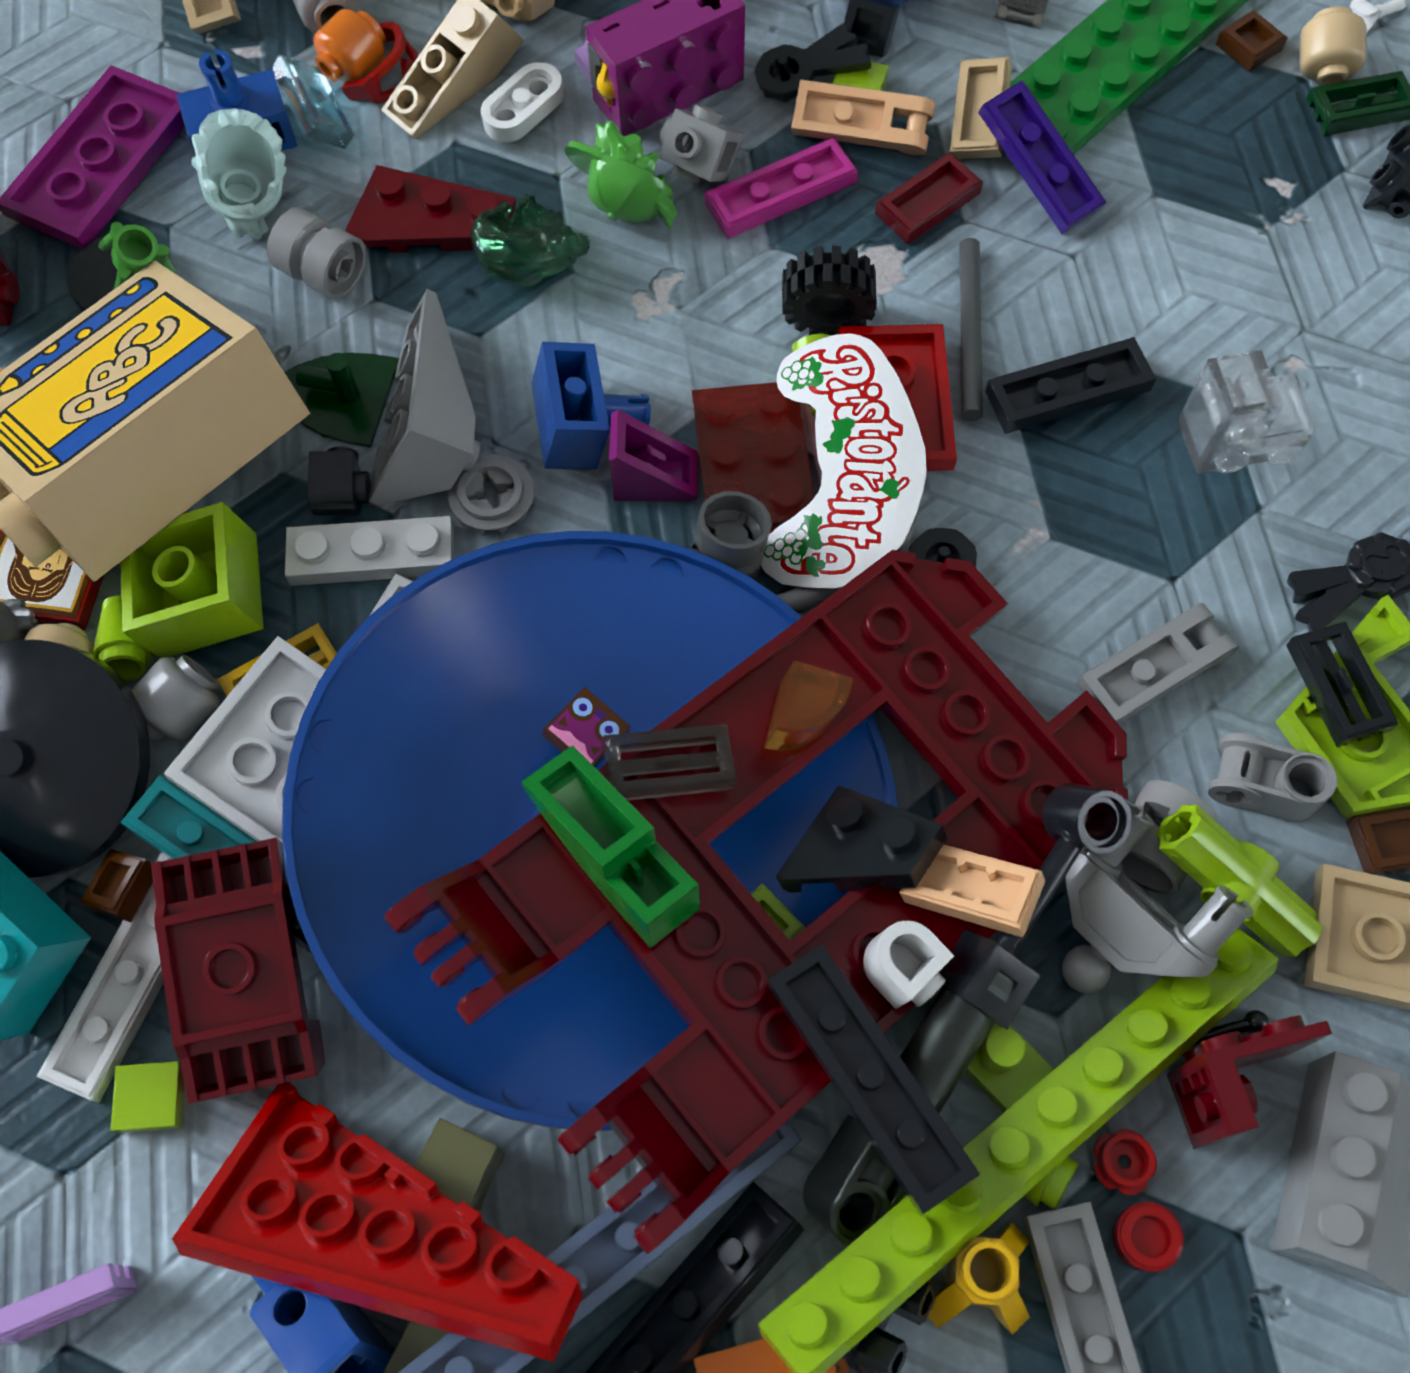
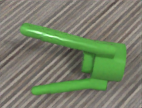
M113 222L110 232L99 242V248L103 251L112 247V262L117 268L114 289L154 260L177 274L169 259V247L157 244V239L153 233L143 226L136 224L123 226L120 222Z

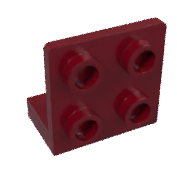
M1301 1015L1292 1016L1262 1026L1263 1031L1247 1035L1243 1038L1240 1032L1236 1031L1207 1039L1200 1043L1202 1047L1185 1052L1182 1055L1185 1064L1167 1073V1077L1193 1149L1216 1144L1258 1128L1259 1125L1255 1114L1258 1112L1255 1091L1248 1078L1242 1074L1239 1075L1237 1069L1290 1055L1331 1035L1332 1032L1328 1022L1323 1021L1305 1026Z

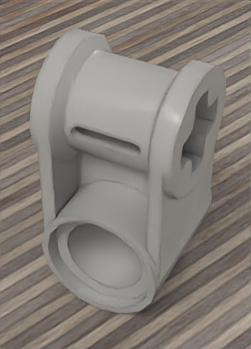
M1229 733L1220 737L1218 750L1222 754L1217 779L1212 780L1209 784L1208 795L1216 802L1229 807L1249 809L1281 818L1287 822L1298 823L1312 817L1333 795L1337 786V775L1333 766L1325 758L1315 753H1306L1270 743L1263 738L1251 734ZM1289 779L1304 783L1309 788L1311 797L1297 793L1292 788Z

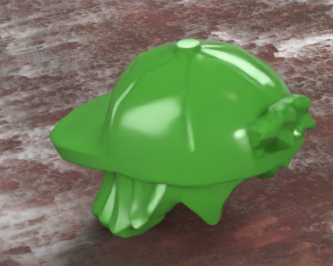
M610 120L605 125L601 123L596 124V142L594 147L581 142H569L564 149L565 154L576 167L588 174L589 198L599 210L608 214V219L612 221L619 219L636 224L659 216L668 228L672 227L673 218L678 215L672 201V189L665 182L663 174L655 176V166L659 156L657 153L644 155L642 148L643 140L637 134L623 137L613 120Z

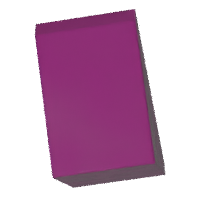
M619 409L611 413L609 466L614 501H691L697 498L698 451Z

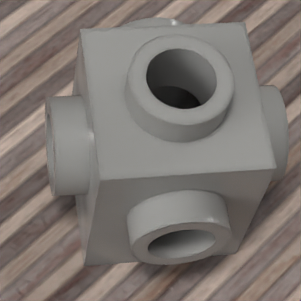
M695 103L693 110L675 108L673 115L664 123L660 134L662 148L659 158L674 165L672 169L674 175L690 182L699 183L701 178L707 181H727L745 133L721 123L723 114L707 106Z

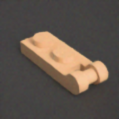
M800 80L791 125L792 135L825 140L834 137L839 142L895 149L908 155L920 156L926 154L929 137L925 134L927 122L933 119L935 102L922 96ZM894 115L905 116L908 119L906 129L892 127Z

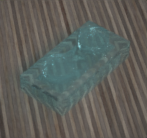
M280 54L272 70L282 90V95L288 102L299 124L301 133L314 143H326L346 149L355 134L324 74L318 67Z

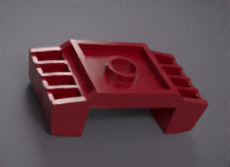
M275 837L151 863L156 904L154 914L155 930L173 1046L180 1060L188 1104L318 1076L325 1065L322 1033L319 1019L312 1021L308 1019L287 895L290 894V889L286 877L283 843Z

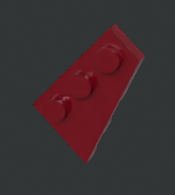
M376 165L345 231L362 239L366 247L388 246L389 253L408 252L409 246L437 245L441 251L502 249L518 209L516 198Z

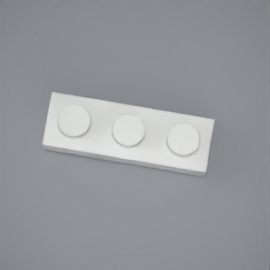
M451 516L286 527L285 577L290 586L392 579L395 574L404 578L420 577L454 559V525Z

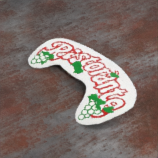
M851 333L832 335L796 350L784 358L777 373V385L785 397L796 402L810 404L816 410V448L818 462L822 470L821 487L810 504L790 520L777 527L769 535L761 566L766 574L783 585L826 589L843 587L888 552L898 550L901 547L915 519L927 475L925 446L909 398L896 371L882 350L870 339Z

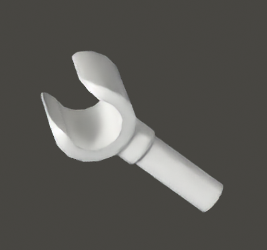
M1353 0L1350 8L1353 9L1352 11L1364 19L1368 33L1378 19L1404 9L1406 2L1405 0H1392L1374 6L1367 0Z

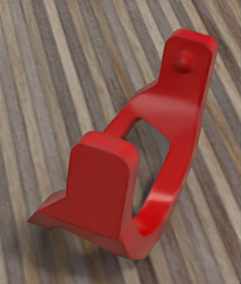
M393 21L378 23L386 37L385 42H394L393 49L386 59L365 78L344 83L342 92L349 100L367 99L376 104L386 103L399 84L389 90L382 91L380 79L395 67L404 51L410 56V59L402 58L400 61L402 79L419 56L414 47L407 41L401 27L393 23Z

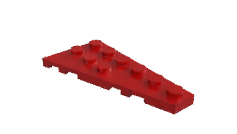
M289 1082L277 1084L172 1238L179 1254L182 1256L552 1362L555 1361L583 1297L577 1278L517 1237L507 1238L483 1222L480 1212L464 1201L458 1205L439 1192L436 1182L367 1135L358 1136L338 1123L336 1115L320 1103L315 1107L300 1097L297 1088Z

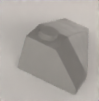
M426 289L407 324L395 373V378L399 379V382L394 391L392 401L387 407L384 422L391 425L385 446L380 445L377 448L373 465L369 502L376 505L451 490L462 471L470 472L480 451V442L474 440L476 415L437 293Z

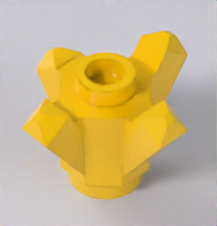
M1013 1222L995 1238L976 1237L946 1264V1285L936 1293L935 1303L928 1315V1318L937 1329L970 1305L989 1307L995 1318L1012 1335L1030 1318L1018 1292V1258L1030 1241Z

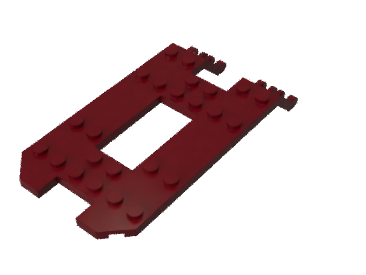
M891 550L598 769L654 827L656 841L699 885L701 909L652 948L644 942L593 883L541 813L478 860L419 886L396 903L384 915L385 920L396 934L408 932L427 913L439 909L450 923L438 933L435 932L425 938L415 947L413 956L421 966L430 963L449 947L461 940L466 943L463 949L431 974L430 977L438 988H446L454 983L466 972L465 969L478 961L492 976L491 980L481 988L476 987L456 1004L458 1006L456 1011L468 1026L473 1025L497 1005L548 974L607 926L689 1025L684 1032L556 1138L569 1155L573 1153L575 1156L597 1138L595 1134L608 1123L625 1146L613 1157L611 1154L588 1173L590 1175L588 1180L595 1189L598 1190L634 1158L643 1167L606 1201L613 1212L622 1213L642 1195L641 1191L652 1181L669 1200L661 1211L651 1214L634 1230L635 1235L633 1237L646 1254L653 1251L678 1229L731 1171L831 1082L768 988L767 979L823 944L882 1032L885 1033L909 1012L915 1004L911 1000L895 1009L867 978L863 957L867 945L874 937L896 922L914 921L927 927L951 952L965 930L972 931L986 938H991L998 931L905 903L900 894L902 888L885 889L882 886L873 885L863 890H850L790 941L710 846L712 842L879 709L884 712L958 797L953 804L933 820L943 825L948 838L944 845L1039 870L1057 842L1046 832L1042 821L1043 806L1047 796L1056 787L1065 783H1077L1110 790L1128 800V789L1123 788L1122 761L1127 758V734L1096 699L1086 690L1051 721L1047 722L971 638L973 634L1000 614L1008 603L970 561L946 558L944 563L916 559V553ZM1087 812V815H1086V817H1085V824H1086V821H1087V819H1088V812Z

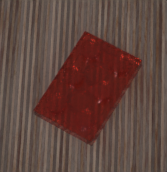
M777 382L692 390V405L704 502L711 495L723 491H739L751 495L763 503L770 513L772 523L770 533L810 504L814 494L800 402L785 397L779 390Z

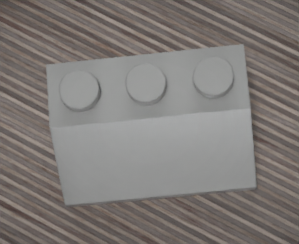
M1334 1051L1308 1063L1271 1251L1402 1298L1408 1297L1410 1285V1079L1398 1071Z

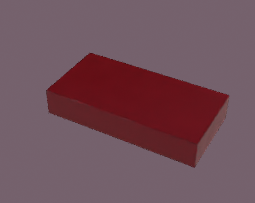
M949 152L877 201L875 215L909 244L981 194L983 181Z

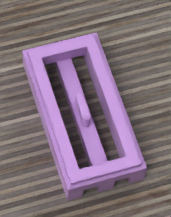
M108 1263L1 1308L0 1345H13L133 1294L134 1290L138 1288L132 1266H114Z

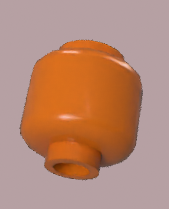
M341 9L313 37L314 48L318 54L315 58V63L320 71L333 82L339 79L345 83L346 81L365 78L385 59L384 43L386 37L374 18L363 10L355 12L350 9Z

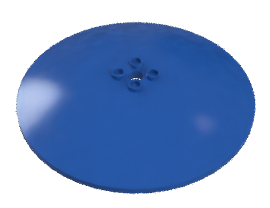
M564 531L534 534L488 545L458 556L423 574L395 593L372 613L340 648L319 680L301 717L289 755L282 804V843L285 870L298 922L318 967L336 997L359 1026L393 1059L428 1084L456 1099L506 1119L566 1130L684 1032L689 1025L608 926L548 974L503 1001L476 1023L468 1026L456 1011L458 1007L456 1004L476 987L481 988L491 980L492 976L478 961L465 969L466 972L454 983L446 988H438L431 979V974L463 949L466 943L461 940L449 947L430 963L421 966L413 956L415 947L425 938L435 932L438 933L450 923L440 910L436 909L427 913L408 932L396 934L385 920L384 915L396 903L419 886L478 860L540 814V811L523 789L522 781L561 754L557 748L542 736L543 729L584 687L631 726L628 734L596 767L598 770L802 618V616L780 597L749 576L714 558L680 545L644 536L607 531ZM874 715L870 716L710 844L750 894L763 883L805 927L809 926L850 890L838 891L834 883L802 884L801 892L789 893L782 889L776 875L838 785L898 807L896 785L887 749ZM607 1123L599 1131H613V1129Z

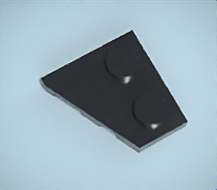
M838 785L777 873L776 878L782 889L789 893L801 892L802 884L834 883L838 891L863 890L873 885L882 886L885 889L916 888L948 838L943 825Z

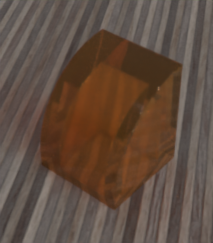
M794 660L780 682L764 748L792 750L806 746L819 738L845 705L850 694L853 678Z

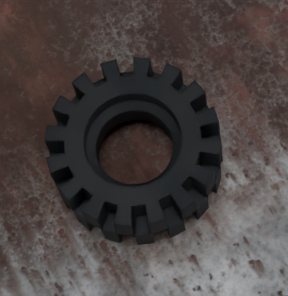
M832 245L831 252H824L823 246L813 248V255L810 256L804 250L797 254V261L790 259L786 263V269H783L782 313L785 315V321L789 325L795 323V330L803 332L806 328H809V335L826 331L827 335L832 336L836 335L835 331L839 330V327L867 326L866 319L872 321L874 318L875 310H877L876 269L874 264L870 265V258L866 255L858 258V250L852 248L846 254L841 253V246Z

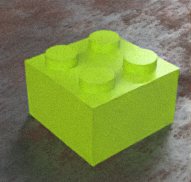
M224 502L181 514L120 562L122 631L159 659L163 657L170 658L264 629L257 535Z

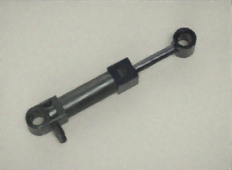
M1065 783L1056 787L1047 796L1043 806L1042 821L1046 832L1057 842L1039 869L1043 873L1045 884L1024 937L1000 931L993 941L972 931L965 930L951 951L954 957L939 971L946 982L940 988L942 989L900 1055V1058L938 1113L944 1107L993 1026L996 1024L1008 1030L1039 980L1040 974L1019 959L1016 954L1078 855H1087L1088 851L1097 854H1109L1119 849L1127 840L1132 827V814L1129 804L1121 795L1110 790L1077 783ZM1087 812H1088V819H1087L1086 824H1085V817H1086ZM850 1114L847 1115L822 1157L809 1173L803 1188V1200L807 1211L834 1237L847 1246L853 1243L907 1196L856 1118ZM852 1195L848 1204L840 1209L845 1199Z

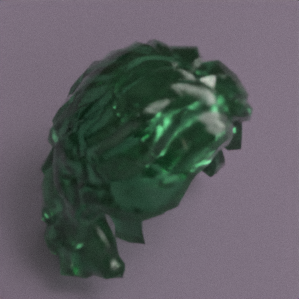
M525 194L517 202L515 211L509 220L507 215L511 211V206L508 200H506L494 209L481 212L471 228L473 250L485 273L499 282L511 285L533 286L539 283L543 277L557 275L566 267L576 263L577 257L586 255L590 249V241L587 235L574 233L570 226L565 225L564 216L561 211L555 213L553 209L546 210L543 205L536 202L535 196Z

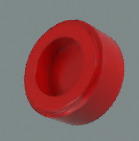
M1141 1202L1131 1205L1120 1212L1113 1225L1112 1240L1117 1254L1125 1264L1137 1271L1157 1272L1168 1269L1176 1263L1182 1253L1184 1237L1181 1225L1174 1214L1160 1204Z

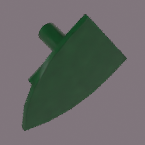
M333 353L301 363L285 371L288 379L311 413L299 423L323 437L371 448L395 378L399 358L369 353Z

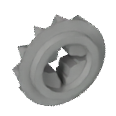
M483 455L477 458L470 472H461L451 490H448V501L451 511L457 517L462 527L467 525L475 528L481 535L486 530H498L505 534L508 526L517 521L524 523L525 515L530 506H535L534 483L529 471L519 461L505 455ZM486 481H490L491 486L495 487L498 494H501L499 495L500 503L497 508H493V505L490 506L487 499H484L486 496L485 490L487 489Z

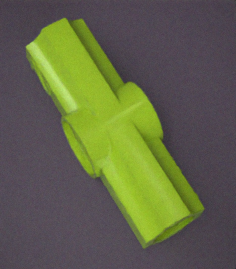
M1182 805L1174 814L1164 818L1155 835L1160 841L1159 849L1203 887L1199 896L1204 904L1215 893V889L1219 885H1224L1239 895L1234 901L1239 905L1241 901L1245 900L1252 908L1254 913L1249 919L1246 918L1243 923L1280 956L1297 957L1302 950L1315 945L1323 929V926L1317 921V912L1276 876L1280 867L1279 862L1274 856L1254 844L1236 840L1198 805Z

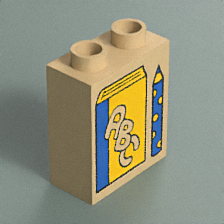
M154 260L0 371V529L35 567L61 548L95 582L311 413L255 326Z

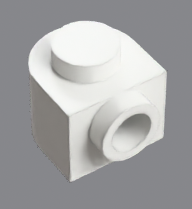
M900 921L886 928L869 942L864 952L863 965L869 981L895 1009L911 1000L917 1007H920L946 982L939 971L954 955L924 925L914 921Z

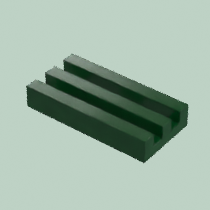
M1403 71L1312 87L1306 98L1309 107L1316 106L1313 112L1316 122L1323 121L1320 127L1323 136L1410 120V85ZM1397 91V92H1395V93H1390V94H1385V95L1376 96V94H1382V93ZM1355 98H1356V100H1353V101H1347V102H1342V103H1337V104H1331V103H1334V102H1339V101L1350 100V99H1355Z

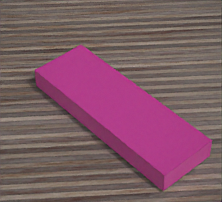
M833 137L704 192V204L727 239L856 184L858 171Z

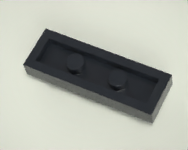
M1135 337L989 379L985 393L1005 434L1151 391L1156 377Z

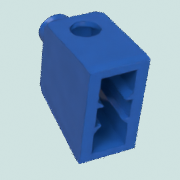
M251 1275L264 1295L251 1307L250 1317L288 1373L384 1372L395 1349L359 1306Z

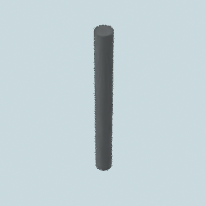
M966 238L960 242L961 412L964 420L976 421L983 417L980 242L975 238Z

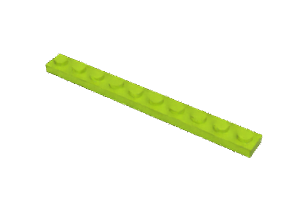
M1237 928L1217 950L1219 955L1218 965L1208 976H1162L963 1147L979 1171L980 1175L922 1216H920L908 1196H906L759 1322L758 1327L761 1336L792 1373H825L958 1255L971 1241L985 1231L1274 974L1279 958L1241 929Z

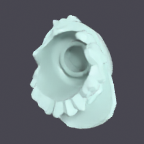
M234 108L218 110L208 114L199 126V133L192 135L191 139L196 156L192 158L191 164L198 171L199 183L206 203L226 220L229 228L237 237H244L246 233L252 239L259 240L268 231L264 218L271 213L281 198L282 178L287 171V167L284 166L286 157L281 152L282 138L277 135L269 120L262 119L257 113Z

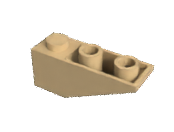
M457 0L381 111L412 137L418 138L496 80L524 39L497 13L480 0Z

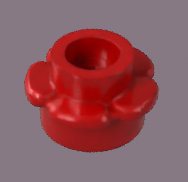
M1119 1129L1116 1134L1105 1133L1096 1141L1093 1148L1096 1163L1093 1169L1098 1181L1107 1189H1119V1192L1123 1195H1136L1147 1188V1181L1156 1174L1157 1159L1151 1146L1142 1135L1130 1129ZM1120 1156H1126L1129 1159V1166L1127 1168H1122L1119 1165L1118 1158Z

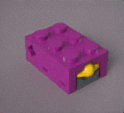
M642 0L586 26V36L589 42L587 46L591 84L593 85V101L608 121L613 120L623 137L639 129H645L654 122L673 114L675 108L687 109L694 103L719 91L729 89L736 83L744 80L745 4L742 0Z

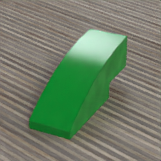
M573 745L522 781L523 789L570 854L619 914L650 948L701 909L698 883L656 841L654 827Z

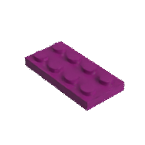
M110 65L1 195L0 210L3 215L79 249L94 241L185 127L176 95L179 92Z

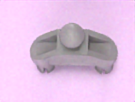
M1126 799L1125 801L1129 804L1132 814V827L1127 840L1119 849L1109 854H1097L1089 851L1087 855L1079 854L1066 874V886L1073 927L1091 945L1083 944L1071 949L1063 960L1062 972L1069 987L1081 993L1092 994L1103 989L1112 975L1111 964L1119 972L1175 977L1208 976L1218 965L1219 955L1217 950L1246 918L1249 919L1254 913L1245 900L1241 901L1239 905L1234 902L1239 897L1237 893L1224 885H1219L1215 889V893L1186 925L1178 923L1122 871L1121 861L1148 830L1150 831L1155 825L1148 814H1144L1142 818L1139 817L1138 814L1142 809Z

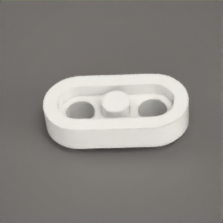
M544 62L527 64L489 95L481 106V117L486 134L499 142H513L530 132L558 107L563 100V84L559 70L553 65Z

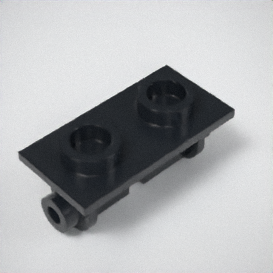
M1410 124L1400 129L1387 145L1389 153L1384 163L1370 179L1372 188L1362 206L1365 210L1380 201L1388 208L1389 214L1395 218H1404L1410 214Z

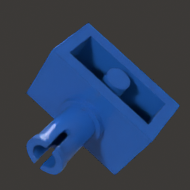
M218 49L214 50L220 67H215L208 51L199 60V68L208 86L176 94L188 138L193 149L192 135L199 133V126L206 116L218 110L233 108L257 113L262 119L269 120L277 135L282 138L281 151L298 147L285 103L272 69L237 78L232 59L227 52Z
M542 342L531 384L544 469H597L610 432L611 413L619 409L649 425L651 416V405L648 403L649 396L647 394H604L595 344Z

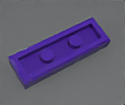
M1023 80L982 105L978 114L1061 234H1064L1101 210L1107 203Z

